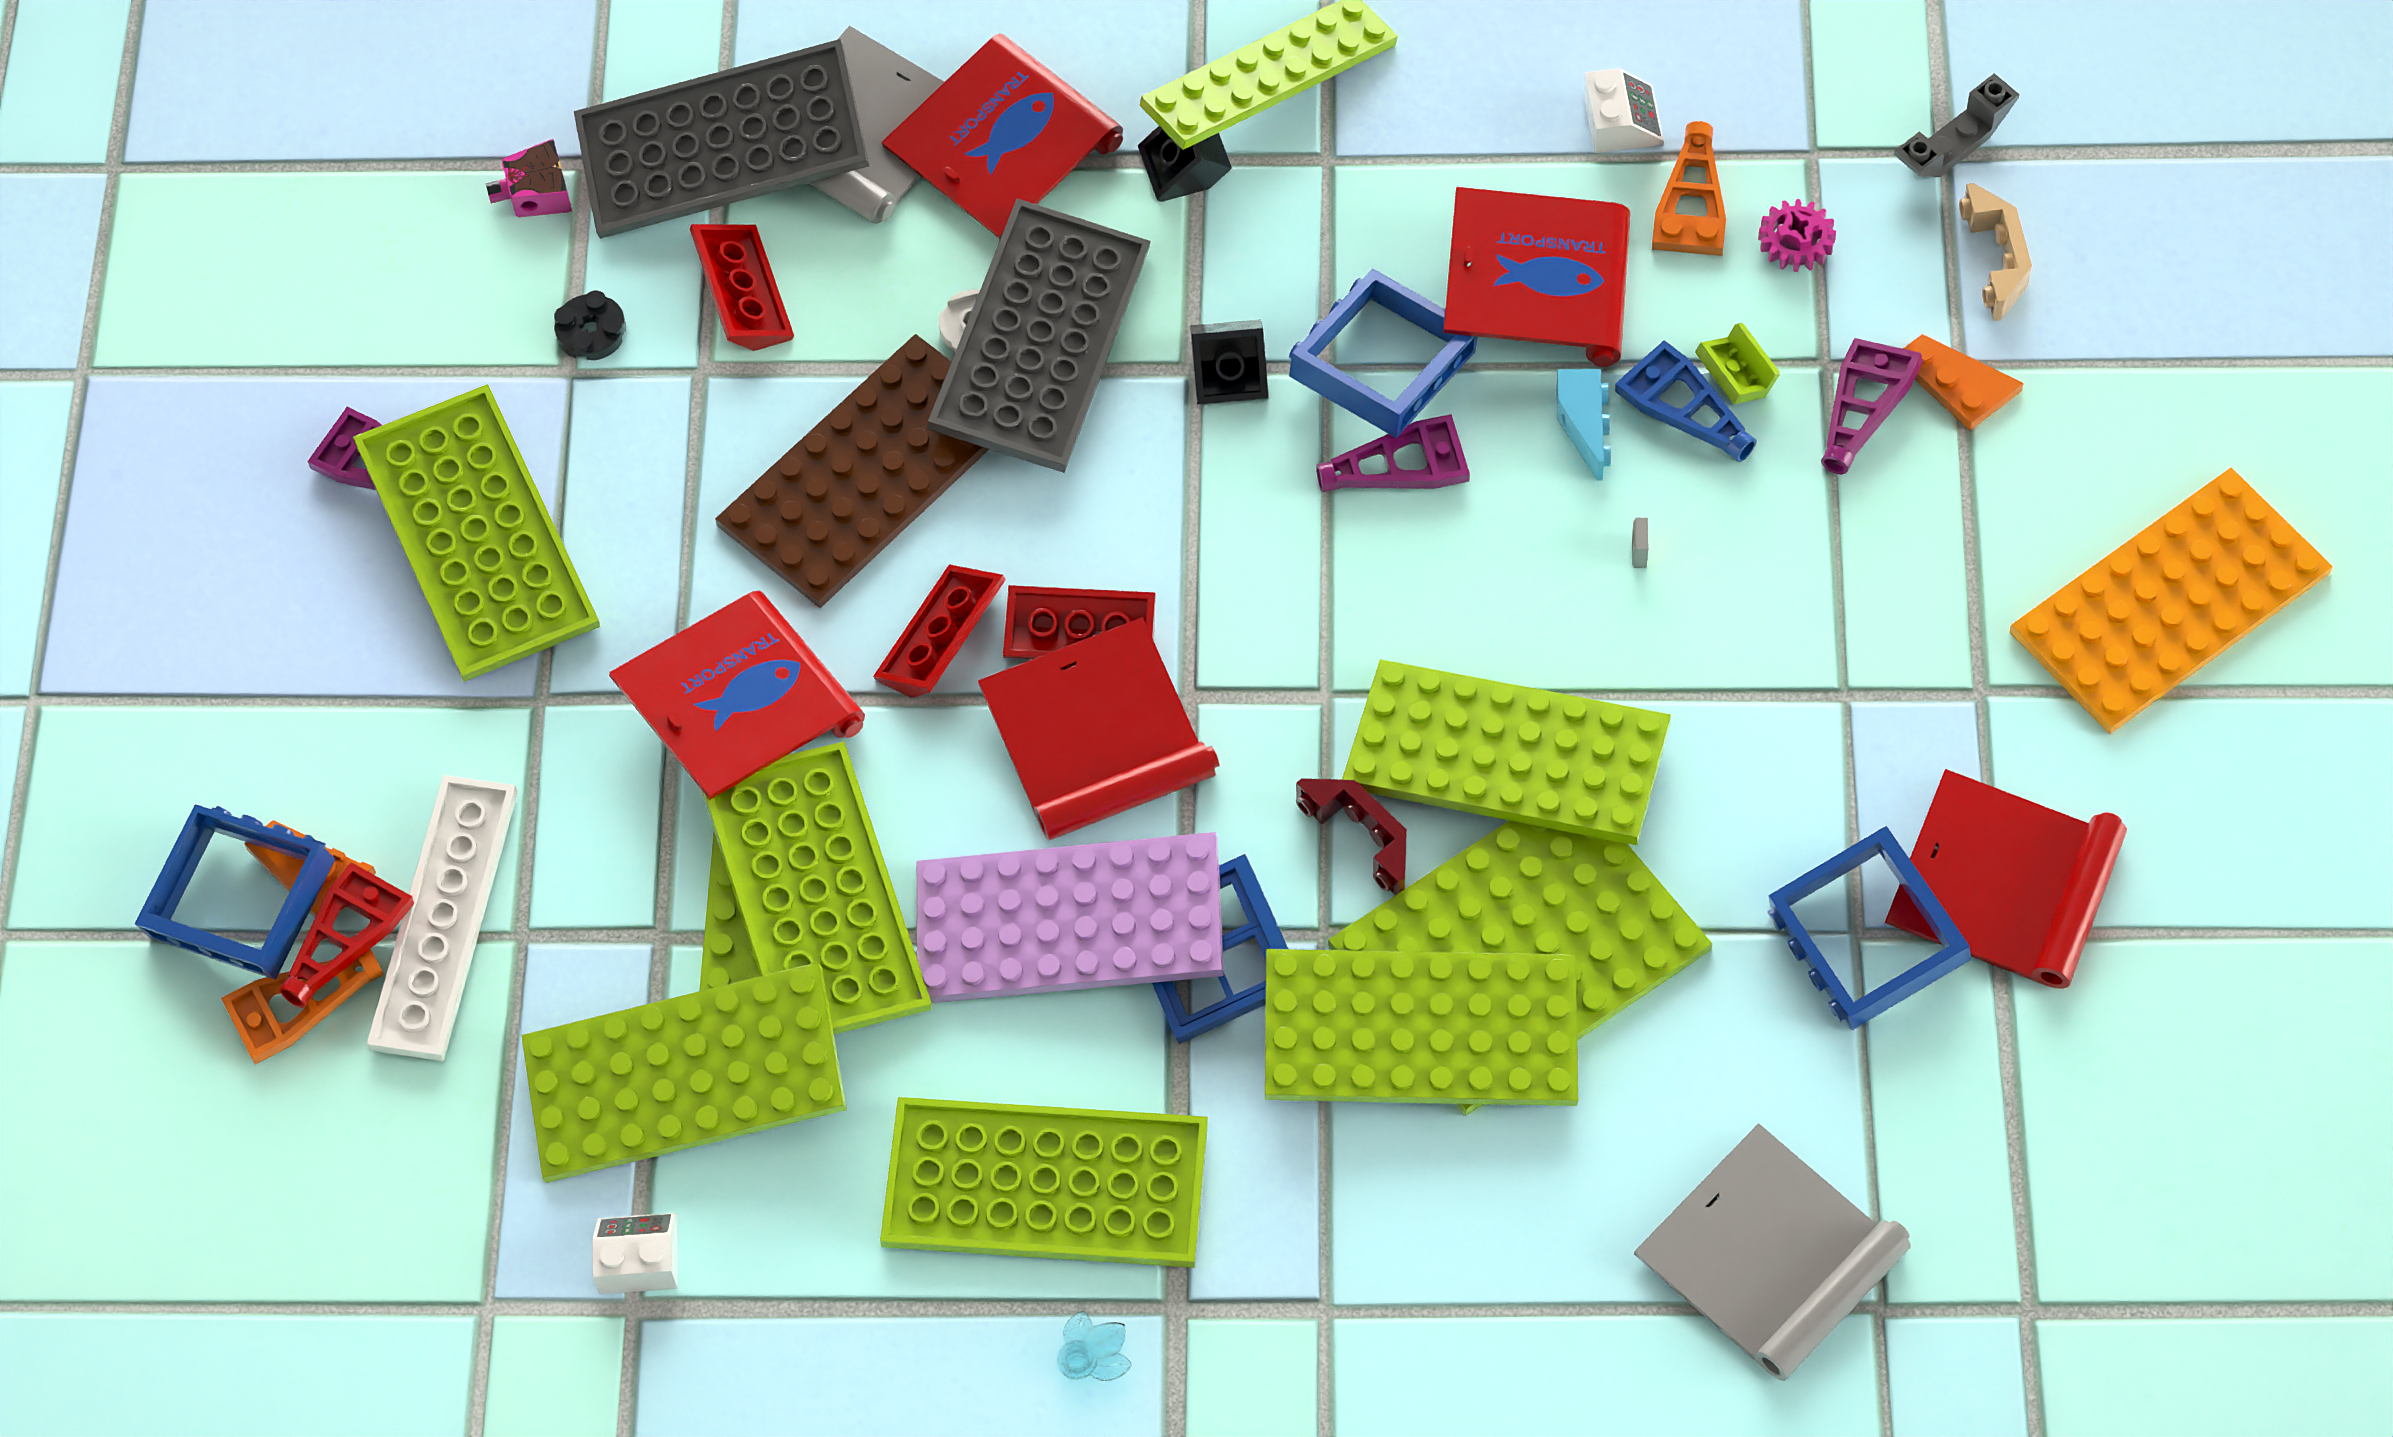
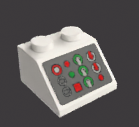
M1620 68L1585 72L1583 97L1594 154L1664 145L1652 84Z
M676 1213L597 1219L592 1239V1277L599 1294L678 1289Z

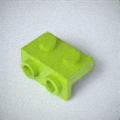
M1743 323L1735 324L1727 337L1701 342L1695 351L1706 369L1711 373L1733 404L1765 398L1780 376L1777 367Z

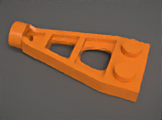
M1693 121L1686 125L1685 142L1655 212L1652 250L1723 255L1726 215L1712 148L1714 129L1709 123ZM1687 166L1705 168L1706 184L1683 182L1685 168ZM1681 196L1703 197L1706 202L1707 215L1704 217L1676 214L1675 208Z
M369 949L336 975L340 985L335 992L320 1001H316L312 997L304 1009L287 1023H280L276 1020L269 1007V1002L273 996L280 994L279 988L289 977L290 971L280 973L276 980L269 977L255 980L222 997L221 999L255 1065L293 1045L361 987L383 976L384 973L372 950ZM332 960L321 962L320 964L325 966ZM362 966L364 970L358 973L355 968ZM300 979L305 984L307 983L305 979Z

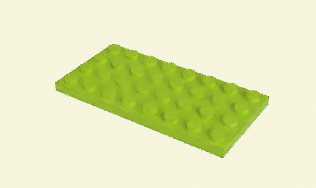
M488 384L353 437L356 448L463 682L600 627L596 612Z
M1380 659L1342 779L1355 780L1368 793L1638 845L1669 732L1671 714Z
M845 741L788 754L711 800L702 791L760 976L819 962L823 971L833 1034L931 1010L932 1002Z
M1266 949L1265 1100L1577 1106L1579 1099L1576 955Z
M819 962L521 1035L542 1179L546 1183L847 1110L823 971Z
M898 1097L880 1237L881 1247L1195 1268L1208 1116Z

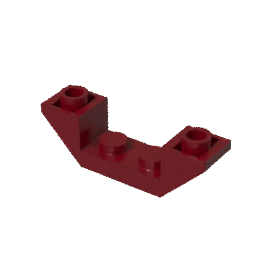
M1301 778L1296 782V804L1303 814L1307 817L1313 816L1323 824L1341 808H1344L1347 816L1357 824L1361 822L1369 830L1373 841L1383 848L1373 857V878L1378 886L1386 892L1390 890L1394 895L1405 889L1407 829L1355 780Z

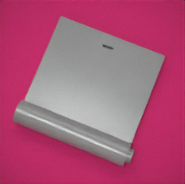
M849 25L838 39H841L846 53L869 167L813 181L808 184L872 223L879 224L882 221H887L893 215L895 206L921 177L882 146V141L935 92L944 81Z
M1758 1123L1634 1251V1255L1768 1373L1781 1381H1785L1911 1248V1244L1908 1240L1910 1234L1903 1225L1894 1220L1891 1222L1882 1220L1877 1225Z

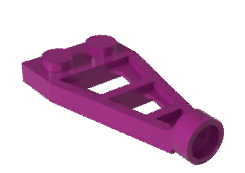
M1858 338L1853 339L1840 366L1827 448L1821 459V464L1828 471L1840 475L1848 472L1855 455L1910 390L1923 363L1921 353ZM1860 378L1888 385L1882 395L1874 402L1854 397L1856 382ZM1848 410L1869 415L1859 430L1842 426Z
M347 406L307 461L310 469L339 483L376 490L367 470L353 465L360 456L353 437L382 426V424Z
M1452 414L1413 422L1407 425L1397 438L1386 434L1332 458L1330 462L1316 464L1317 479L1322 493L1341 488L1436 489L1469 482L1470 472ZM1418 444L1422 447L1427 466L1421 470H1403L1396 466L1393 455L1398 449L1407 445ZM1375 455H1382L1384 457L1388 470L1386 473L1372 475L1361 473L1358 465L1361 460ZM1339 470L1341 475L1336 476L1335 472Z

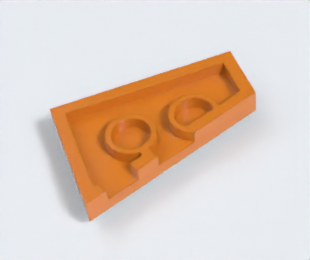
M272 820L266 825V827L272 828L274 824H277L291 830L294 833V836L301 838L305 837V834L300 833L275 820ZM245 842L246 850L290 892L305 861ZM325 847L335 858V861L309 913L314 918L316 917L328 889L350 862L373 875L376 874L374 866L363 861L359 863L346 857L344 852L335 848L329 849Z

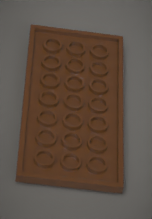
M917 334L913 335L715 518L717 527L819 608L823 607L989 450L988 448L927 429L929 417L952 361Z

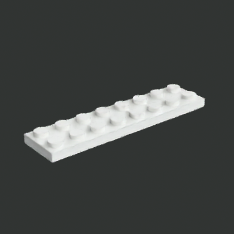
M443 775L409 895L413 896L414 905L401 921L367 1041L369 1050L444 1062L518 794L516 785Z

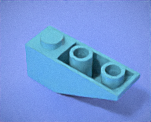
M1557 369V420L1597 481H1603L1604 466L1611 465V447L1603 443V435H1609L1610 432L1609 414H1602V405H1608V383H1601V369Z

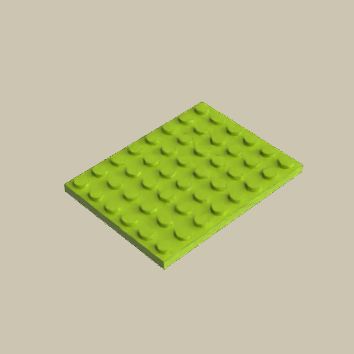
M1507 821L1328 939V946L1331 950L1576 955L1577 1041L1712 950V942L1627 843L1514 821ZM1483 1104L1456 1105L1467 1116Z

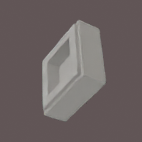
M1635 517L1632 528V565H1634V568H1647L1649 550L1648 518Z

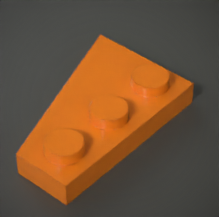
M1921 334L1903 348L1922 354L1923 363L1916 375L1915 381L1969 431L2023 390V382L1924 334Z

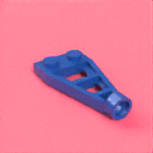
M1665 340L1615 383V392L1640 412L1722 449L1737 462L1744 461L1756 446L1757 440L1745 431L1744 426L1693 362ZM1677 380L1685 382L1694 394V398L1683 408L1673 407L1659 398ZM1704 405H1708L1720 417V420L1711 428L1704 427L1691 419Z

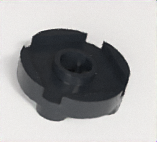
M593 290L587 294L572 298L554 313V331L560 348L571 357L576 358L575 355H578L580 357H587V360L603 359L614 353L623 342L622 336L624 331L626 332V321L623 311L613 299L606 297L599 290ZM589 322L596 323L595 331L581 330Z

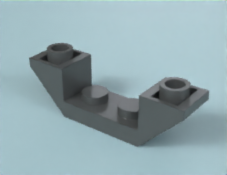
M1994 73L1969 92L1966 110L1930 138H1927L1919 131L1894 151V156L1918 176L1941 177L1991 138L2019 99L2020 94Z

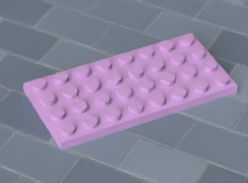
M1216 832L916 861L917 960L932 1003L1224 976L1219 849Z

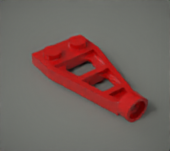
M350 862L328 889L288 974L289 977L279 988L280 994L292 1005L303 1008L318 989L395 929L414 905L413 896ZM345 907L370 919V923L366 928L349 938L333 930V924L338 913ZM324 939L342 949L325 966L311 959L319 943ZM300 979H305L307 983L305 984Z

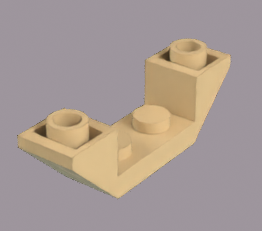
M1970 183L1966 185L1964 198L1959 200L1962 220H1967L1970 233L1995 230L1996 242L1998 245H2003L2005 252L2002 257L2004 270L1991 271L1987 286L1982 288L1984 306L1991 309L1993 320L1998 321L2004 317L2027 288L2032 263L2017 208L1975 183Z

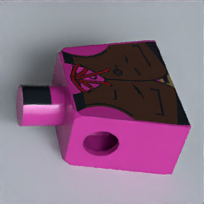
M554 139L505 157L501 162L506 178L485 183L490 203L511 199L517 217L572 212Z

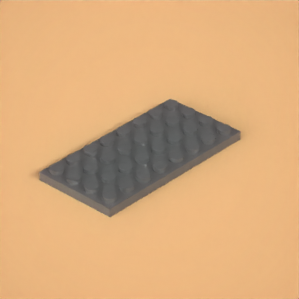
M841 39L573 111L596 233L600 239L869 167L846 53Z
M1017 198L932 409L927 429L1065 473L1150 249L1151 241Z

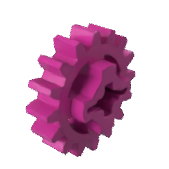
M1796 199L1795 206H1790L1784 200L1780 210L1771 206L1769 216L1762 217L1758 233V240L1761 241L1760 250L1761 252H1769V262L1777 259L1780 260V269L1782 270L1787 264L1793 265L1794 272H1798L1800 265H1805L1810 271L1813 269L1814 261L1823 265L1826 255H1832L1837 232L1833 230L1834 219H1826L1827 210L1825 208L1815 211V202L1811 201L1805 207L1802 206L1800 199Z

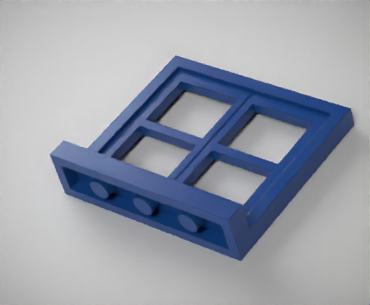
M1246 854L1219 865L1220 889L1231 884L1233 885L1249 921L1248 924L1222 935L1223 952L1255 937L1265 960L1266 949H1289ZM1225 974L1224 976H1218L1227 998L1187 1016L1173 981L1154 982L1152 985L1178 1044H1181L1264 1006L1266 980L1234 995Z

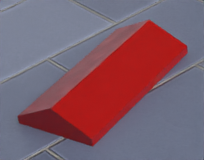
M691 224L689 229L727 341L752 351L791 341L794 333L756 224Z
M949 564L873 675L874 679L910 698L930 693L1006 578L1002 574Z
M1008 585L1003 658L1035 659L1141 617L1144 618L1154 641L1156 593Z

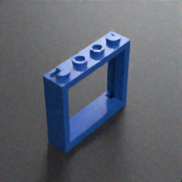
M1372 268L1363 279H1356L1343 300H1336L1323 321L1318 320L1313 325L1309 335L1303 342L1298 341L1289 353V358H1291L1289 377L1397 438L1476 352L1478 337L1443 333L1444 308ZM1370 300L1377 302L1447 342L1446 346L1395 401L1390 400L1317 358L1325 347Z
M195 804L135 925L151 939L276 980L335 858L325 849L326 843L315 840L311 835L306 834L304 838L294 836L291 830L277 824L269 828L263 826L261 821L249 815L243 814L241 818L231 816L232 814L228 810L220 806L210 809ZM214 832L305 861L261 950L171 920Z
M1887 826L1768 895L1771 909L1767 913L1773 920L1775 928L1778 931L1784 928L1791 938L1787 943L1793 955L1798 961L1805 959L1811 968L1807 973L1813 985L1819 992L1825 989L1831 998L1828 1005L1832 1013L1838 1017L1840 1022L1845 1019L1852 1030L1971 960L1969 944ZM1880 854L1944 949L1853 1002L1790 906Z

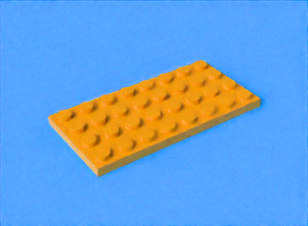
M2230 467L2012 623L2009 632L2111 734L2331 574L2333 566Z

